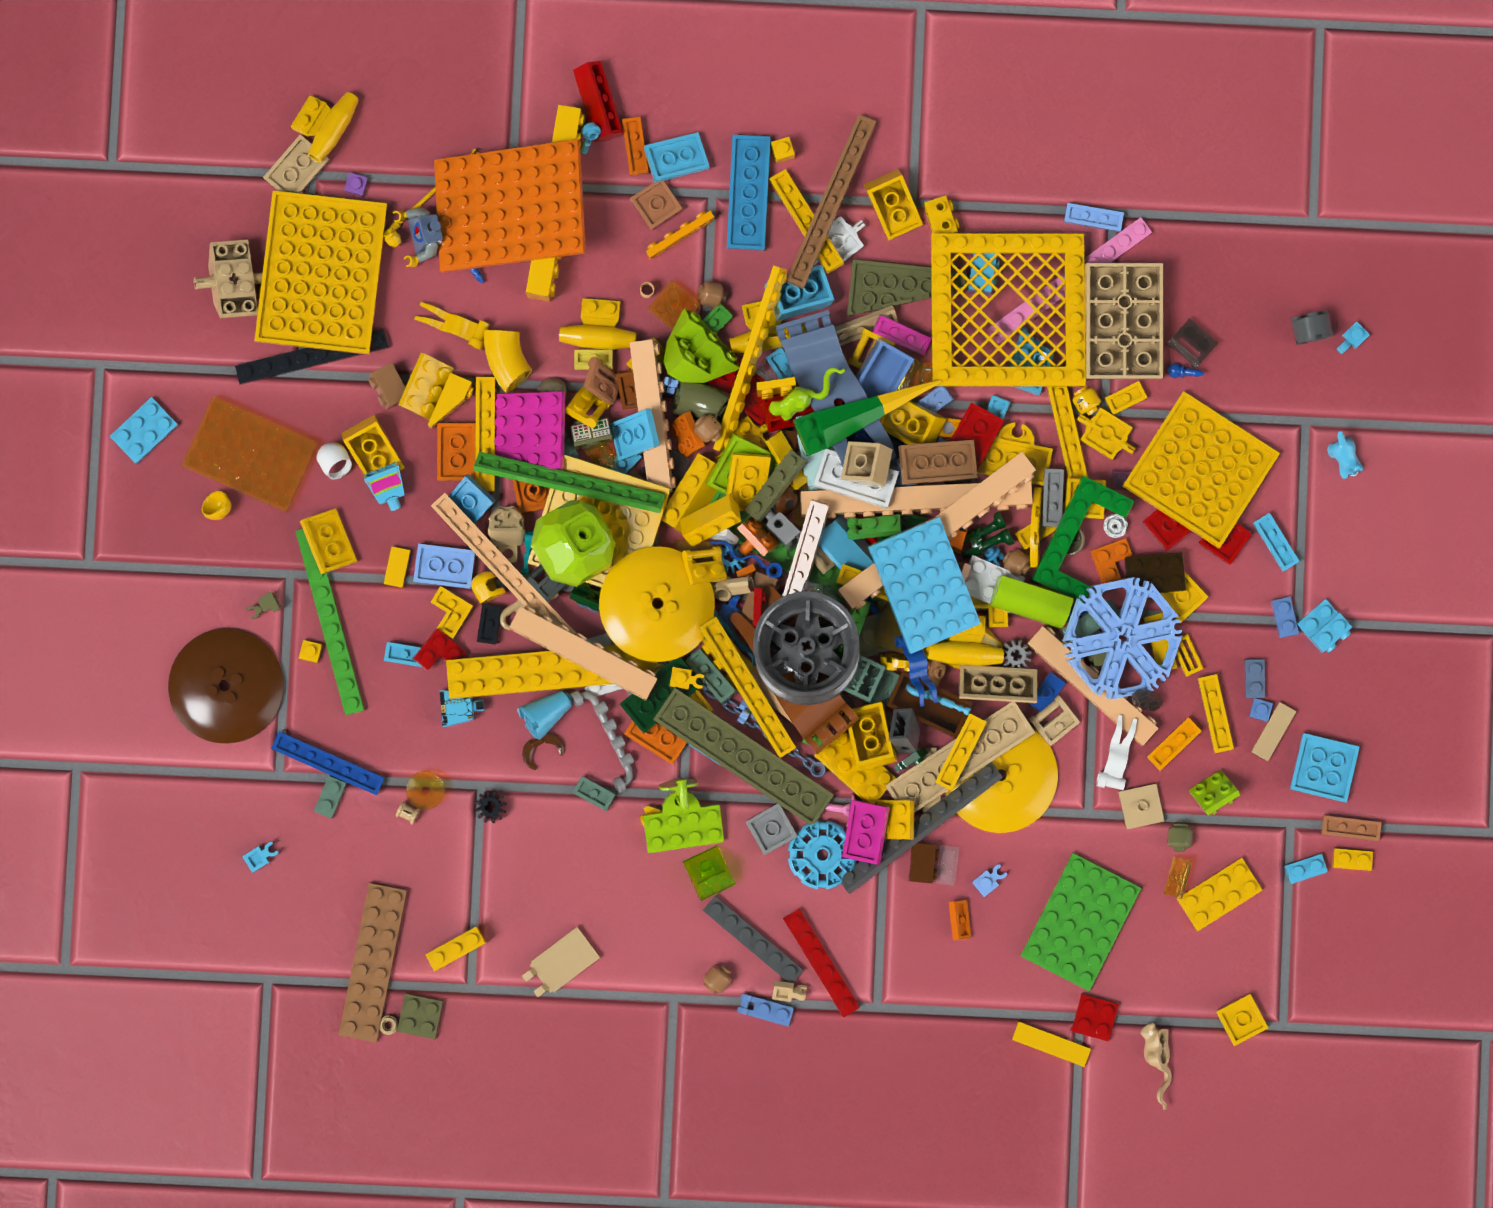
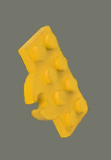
M1015 422L1005 425L999 431L997 437H995L977 470V474L990 476L1023 452L1036 469L1033 473L1034 478L1030 480L1031 484L1043 486L1044 469H1049L1053 449L1034 445V436L1026 425L1022 424V436L1019 438L1012 435Z

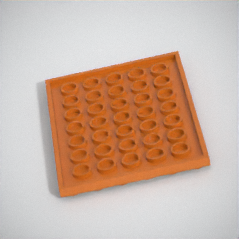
M578 139L434 160L437 217L441 225L440 229L443 241L438 246L440 272L445 273L586 254L580 141Z

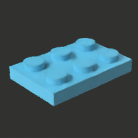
M698 132L644 145L643 148L654 183L709 170L710 168Z
M151 397L110 437L135 464H138L178 424Z
M644 409L609 424L618 461L626 460L660 446L651 409Z

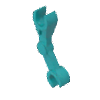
M526 531L525 561L524 568L521 569L523 577L529 573L528 560L534 533Z

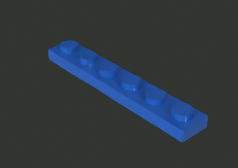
M280 731L271 748L374 795H378L385 779L380 775Z

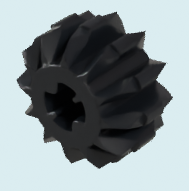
M486 791L487 798L480 794L479 797L483 801H475V804L481 806L480 808H475L474 811H482V813L477 817L480 819L486 815L484 818L485 823L488 822L489 817H491V822L495 823L494 816L502 820L499 812L504 814L507 812L501 809L502 806H507L506 802L500 803L504 797L501 795L496 799V791H494L492 797L490 791ZM490 801L496 805L492 813H489L490 810H486V806L489 805L488 802Z

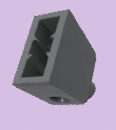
M912 708L894 709L889 741L898 753H914L918 750L920 728Z

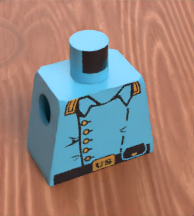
M440 690L443 727L474 720V712L485 711L484 700H473L472 697L449 699V691Z

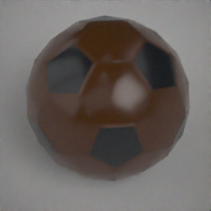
M789 485L771 510L775 514L781 512L783 515L791 513L798 502L796 490Z

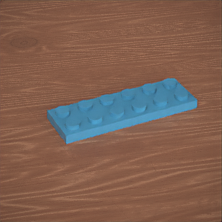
M732 135L727 249L765 251L771 138L769 136Z

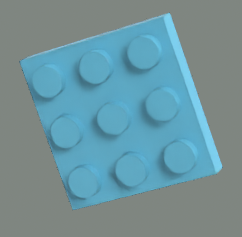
M1302 733L1290 790L1347 803L1360 747Z

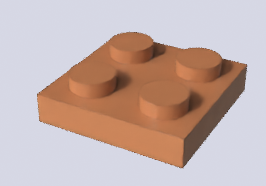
M664 181L653 182L630 198L651 231L683 210Z

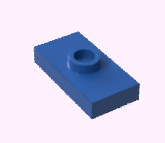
M1050 672L1037 689V703L1028 704L1041 712L1052 703L1066 683Z

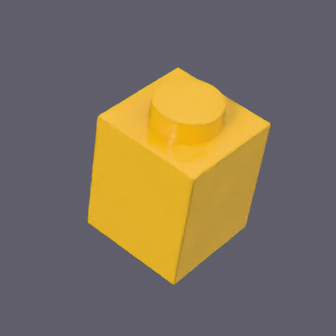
M790 137L771 142V149L776 164L795 159Z

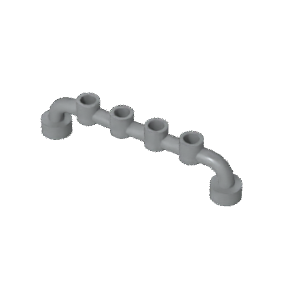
M576 690L570 693L576 707L583 705V700L585 699L591 701L594 711L599 717L602 727L607 733L610 743L626 772L624 779L618 777L612 780L619 794L626 791V786L633 779L634 773L631 764L634 763V760L630 753L625 754L622 747L626 745L622 736L617 737L614 732L617 729L613 718L608 720L605 714L609 711L604 701L599 702L596 695L591 692L579 693Z

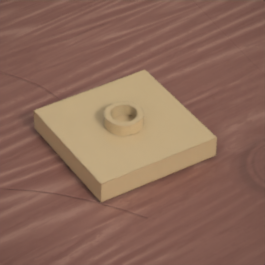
M1156 784L1118 792L1126 830L1164 822Z

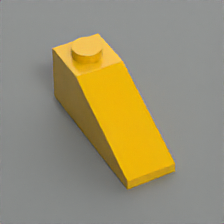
M450 373L428 423L429 428L433 429L437 426V423L443 421L462 405L467 397L470 398L472 396L474 388L471 381Z

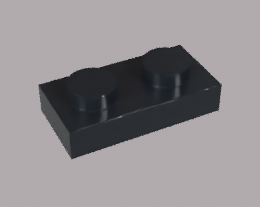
M482 604L477 636L478 643L496 645L502 607Z

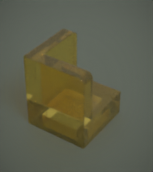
M606 442L585 449L586 454L592 459V463L606 468L615 467L613 449Z

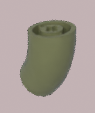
M679 381L678 388H675L673 394L672 412L673 414L682 415L690 411L693 419L696 420L704 414L706 416L711 414L721 424L731 395L703 383Z

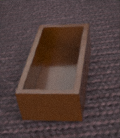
M902 671L886 707L892 710L912 708L918 722L956 739L967 715L955 708L951 709L941 705L940 702L934 703L933 700L925 698L924 706L921 707L919 697L907 691L906 685L911 682L909 673ZM919 678V681L922 684L924 691L930 690L929 687ZM935 686L937 696L954 701L955 704L962 705L965 708H971L973 703L965 699H959L958 696Z

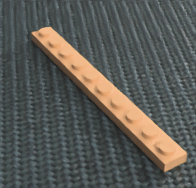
M446 493L431 505L525 607L527 606L535 610V615L541 618L544 615L553 620L552 624L558 627L560 624L570 629V633L576 634Z

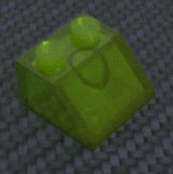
M717 845L683 861L701 901L736 885Z

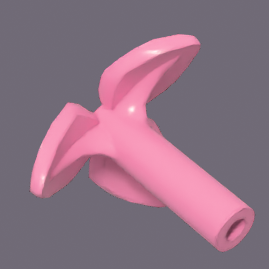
M851 794L852 800H856L854 794ZM828 803L825 810L844 813L849 817L851 803L846 805Z

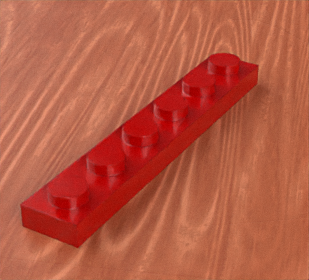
M797 909L784 917L785 923L843 1018L859 1009V1005L801 910Z

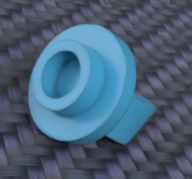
M990 547L984 554L985 561L1000 566L997 558L1003 560L1005 557L1000 552L999 547Z

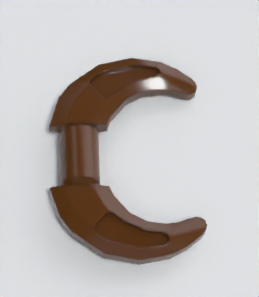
M548 732L540 740L527 741L523 747L522 757L529 768L537 770V767L532 762V754L535 750L534 748L544 742L555 745L559 750L560 756L563 755L564 746L562 740L557 735Z

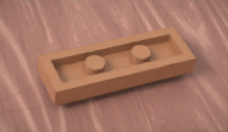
M1323 815L1321 835L1380 841L1382 822Z

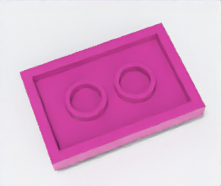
M852 800L842 857L880 865L890 807Z

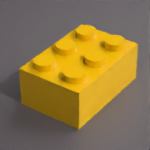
M878 702L852 709L859 717V720L848 728L858 769L862 771L898 762L895 748L889 741L890 726L883 703ZM845 714L846 721H847V723H848V722L850 721V719H849L848 716Z

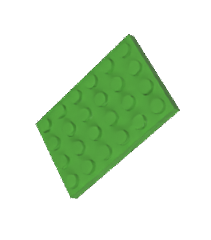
M1072 853L1020 956L1090 991L1141 888Z

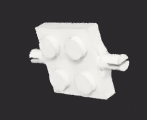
M842 216L833 221L827 236L843 262L864 247L857 235V232L865 227L862 220L854 226L847 224Z

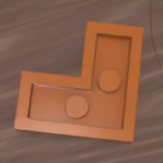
M1126 538L1090 551L1101 583L1120 580L1121 577L1115 563L1124 560L1125 557L1133 556Z

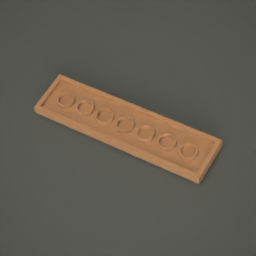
M373 883L368 885L339 1030L340 1036L376 1043L378 1041L407 890Z

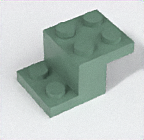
M859 655L856 673L844 691L869 704L882 702L886 707L900 675L886 670L885 666Z

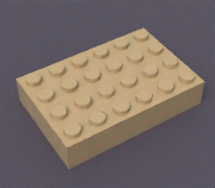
M1163 263L1084 264L1086 379H1163Z

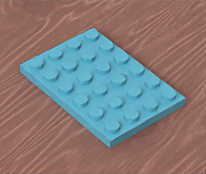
M937 516L868 546L910 654L981 624L940 517Z

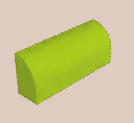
M1002 575L997 577L989 606L1061 629L1068 619L1074 598Z

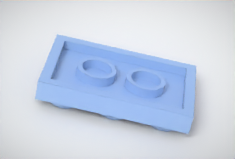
M418 544L413 582L471 589L475 553L472 550Z

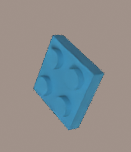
M469 474L463 478L448 496L474 524L480 520L496 501Z

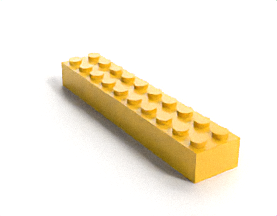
M558 105L552 143L578 139L581 148L582 137L580 129L585 125V115L582 114L581 108ZM562 257L531 261L526 288L528 298L550 302L551 297H555L556 286L554 278L558 279L559 275L557 260H561Z

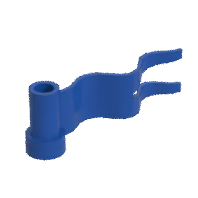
M710 542L713 545H725L730 552L731 558L736 561L753 558L760 567L766 569L765 573L770 578H778L782 574V567L778 563H771L766 566L755 555L738 558L734 555L732 546L728 542ZM771 568L775 570L774 574L771 573Z
M903 636L895 637L896 647H902L908 659L910 667L909 678L918 691L920 706H924V688L918 677L929 687L933 701L937 703V690L927 674V658L925 653L921 649L910 654Z

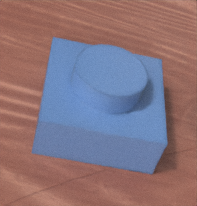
M1253 698L1249 717L1268 722L1273 703Z

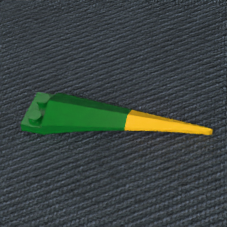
M942 380L812 412L794 419L793 423L806 456L831 447L941 383Z

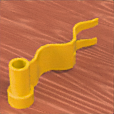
M420 303V306L445 320V323L415 316L414 320L468 340V345L479 350L483 349L484 330H488L490 324L481 320L477 324L430 304Z

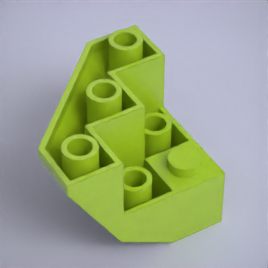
M685 308L666 342L664 365L668 375L680 382L705 383L738 370L740 367L737 362V356L724 345L718 335L702 321L696 312H691Z

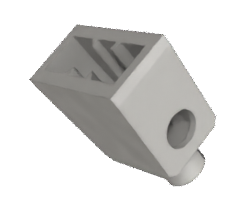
M770 510L764 518L768 522L766 526L783 546L791 552L798 545L801 532L781 512L775 514Z

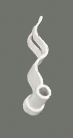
M1118 715L1116 730L1110 743L1108 760L1104 772L1099 771L1096 786L1103 788L1107 786L1124 790L1126 779H1123L1122 776L1128 760L1129 747L1135 734L1137 719H1133L1127 736L1119 744L1122 733V715Z

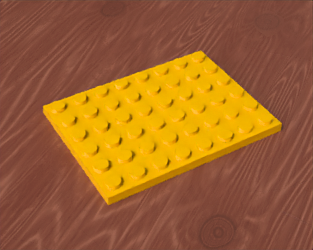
M282 191L272 192L255 342L370 355L387 203Z

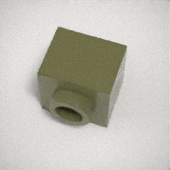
M1107 652L1088 656L1089 663H1092L1094 667H1102Z

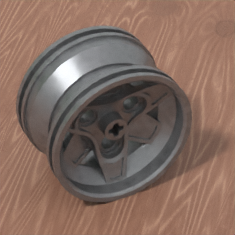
M810 591L795 592L776 600L764 611L754 632L753 650L758 673L769 690L779 698L790 703L816 705L835 698L850 684L859 663V634L852 616L842 604L822 593ZM798 615L795 627L782 624L787 619ZM818 616L827 619L833 626L820 628ZM792 634L796 639L794 642L788 643L785 641V636ZM826 635L830 640L828 643L822 644L818 640L819 637ZM771 641L781 648L772 658L770 657ZM843 643L844 653L841 659L833 650ZM808 646L810 647V650L807 649L806 651H803V647H804V648H807ZM805 663L810 664L812 667L807 673L800 669ZM794 671L796 683L787 680L782 675ZM819 672L830 676L825 681L816 684Z

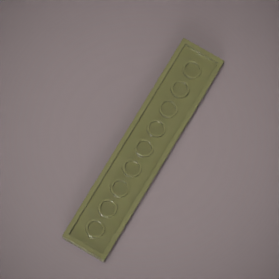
M675 687L653 718L654 721L809 825L816 823L834 794Z

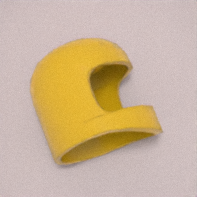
M485 571L479 573L471 581L472 591L480 605L507 593L504 587L499 589L494 583L496 575L493 572Z

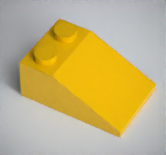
M898 169L863 184L888 241L923 225L905 180Z
M910 400L882 416L879 420L887 433L907 445L935 443L946 418Z
M375 414L341 433L344 443L363 474L398 462L400 471L405 468Z

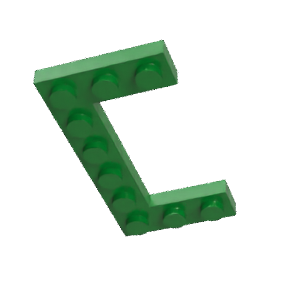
M1083 475L1031 578L1065 596L1074 598L1075 601L1079 598L1080 594L1087 598L1089 592L1086 589L1092 587L1058 570L1091 503L1094 502L1125 518L1134 503V500Z

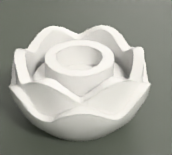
M1113 514L1105 519L1104 531L1108 536L1118 538L1126 533L1128 523L1122 516Z

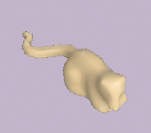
M1155 1023L1144 1026L1140 1032L1145 1039L1144 1057L1148 1064L1164 1072V1082L1158 1089L1157 1100L1163 1106V1110H1167V1104L1163 1100V1093L1172 1080L1171 1071L1167 1067L1170 1058L1168 1029H1157Z

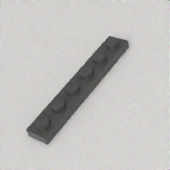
M716 896L703 909L708 916L787 982L793 983L802 973L803 969Z

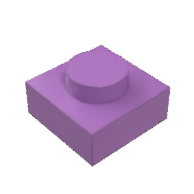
M349 173L344 191L363 197L368 177Z

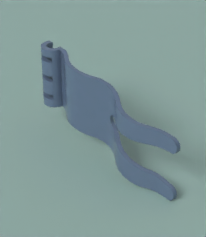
M829 310L776 325L779 341L784 348L791 372L799 387L820 393L823 390L824 374L829 368L834 367L839 370L844 368L846 370L843 374L837 372L831 374L830 390L825 399H811L810 405L814 412L835 407L834 400L842 399L847 404L868 398L844 358L834 325L830 321ZM819 317H821V320H822V323H823V326H824L823 328H820V327H819V324H818V318H819ZM803 322L805 324L807 333H803L801 323ZM786 327L788 328L790 338L785 336L784 328ZM877 419L863 427L875 443H880L892 449L890 460L892 461L896 454L880 420ZM846 438L832 445L841 461L842 467L848 445Z

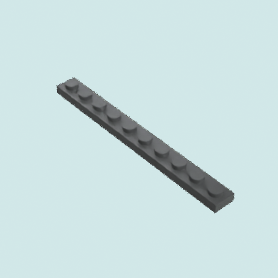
M990 762L915 819L914 839H889L885 842L880 865L860 861L855 865L852 872L847 871L841 882L845 890L851 894L1003 777L995 765Z

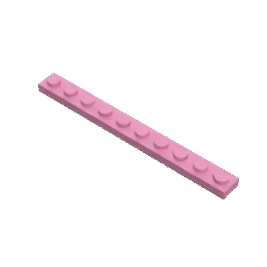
M1140 217L1085 257L1084 264L1112 263L1149 236L1152 231ZM1057 278L1050 284L1056 289L1062 281ZM1065 284L1058 290L1063 297H1065ZM1046 286L1039 292L1047 298L1053 291ZM1037 294L1029 300L1036 308L1043 302ZM1054 294L1048 301L1054 305L1061 299ZM1024 302L995 324L1009 337L1034 310ZM1045 303L1039 311L1043 313L1050 307ZM1035 313L1029 320L1032 321L1039 315ZM991 326L987 330L992 334L996 329ZM999 332L993 336L998 345L1006 340Z

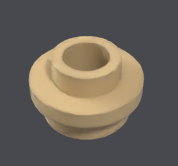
M384 1016L381 1018L379 1029L383 1034L391 1035L397 1031L398 1021L393 1016ZM390 1021L392 1028H386L385 1023Z

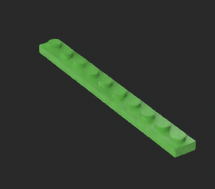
M479 452L474 464V471L656 513L661 512L665 500V494L562 470L549 469L548 467Z
M303 529L297 530V539L345 715L365 711L328 573L321 575Z

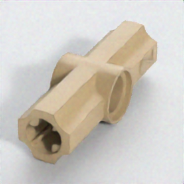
M727 576L725 581L710 582L714 598L720 601H728L734 595L754 592V581L749 576L734 579Z

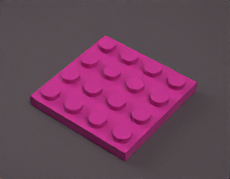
M565 392L495 394V455L548 467L549 469H564Z

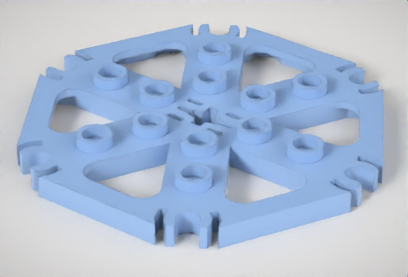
M1129 577L1091 585L1093 589L1087 588L1089 597L1086 598L1080 594L1079 598L1076 599L1063 641L1071 640L1070 643L1066 642L1063 644V647H1071V652L1066 653L1065 656L1073 658L1067 660V662L1093 693L1101 696L1103 690H1106L1105 698L1118 699L1154 691L1152 687L1158 688L1156 679L1160 678L1161 681L1165 682L1166 678L1169 677L1182 635L1175 636V634H1180L1182 630L1174 629V625L1180 623V620H1172V618L1179 616L1152 583L1144 581L1140 587V578ZM1123 587L1126 590V596L1118 617L1103 599L1102 594L1106 590ZM1151 597L1163 611V617L1157 621L1139 624L1146 599ZM1087 611L1104 632L1077 637L1075 628L1081 612ZM1123 634H1124V637H1126L1127 640H1126V641H1122V643H1121V639H1119V635H1123ZM1166 639L1169 643L1163 663L1158 665L1141 644ZM1107 652L1099 677L1096 679L1091 678L1081 666V658ZM1126 660H1128L1141 676L1142 681L1137 686L1121 689L1118 687Z

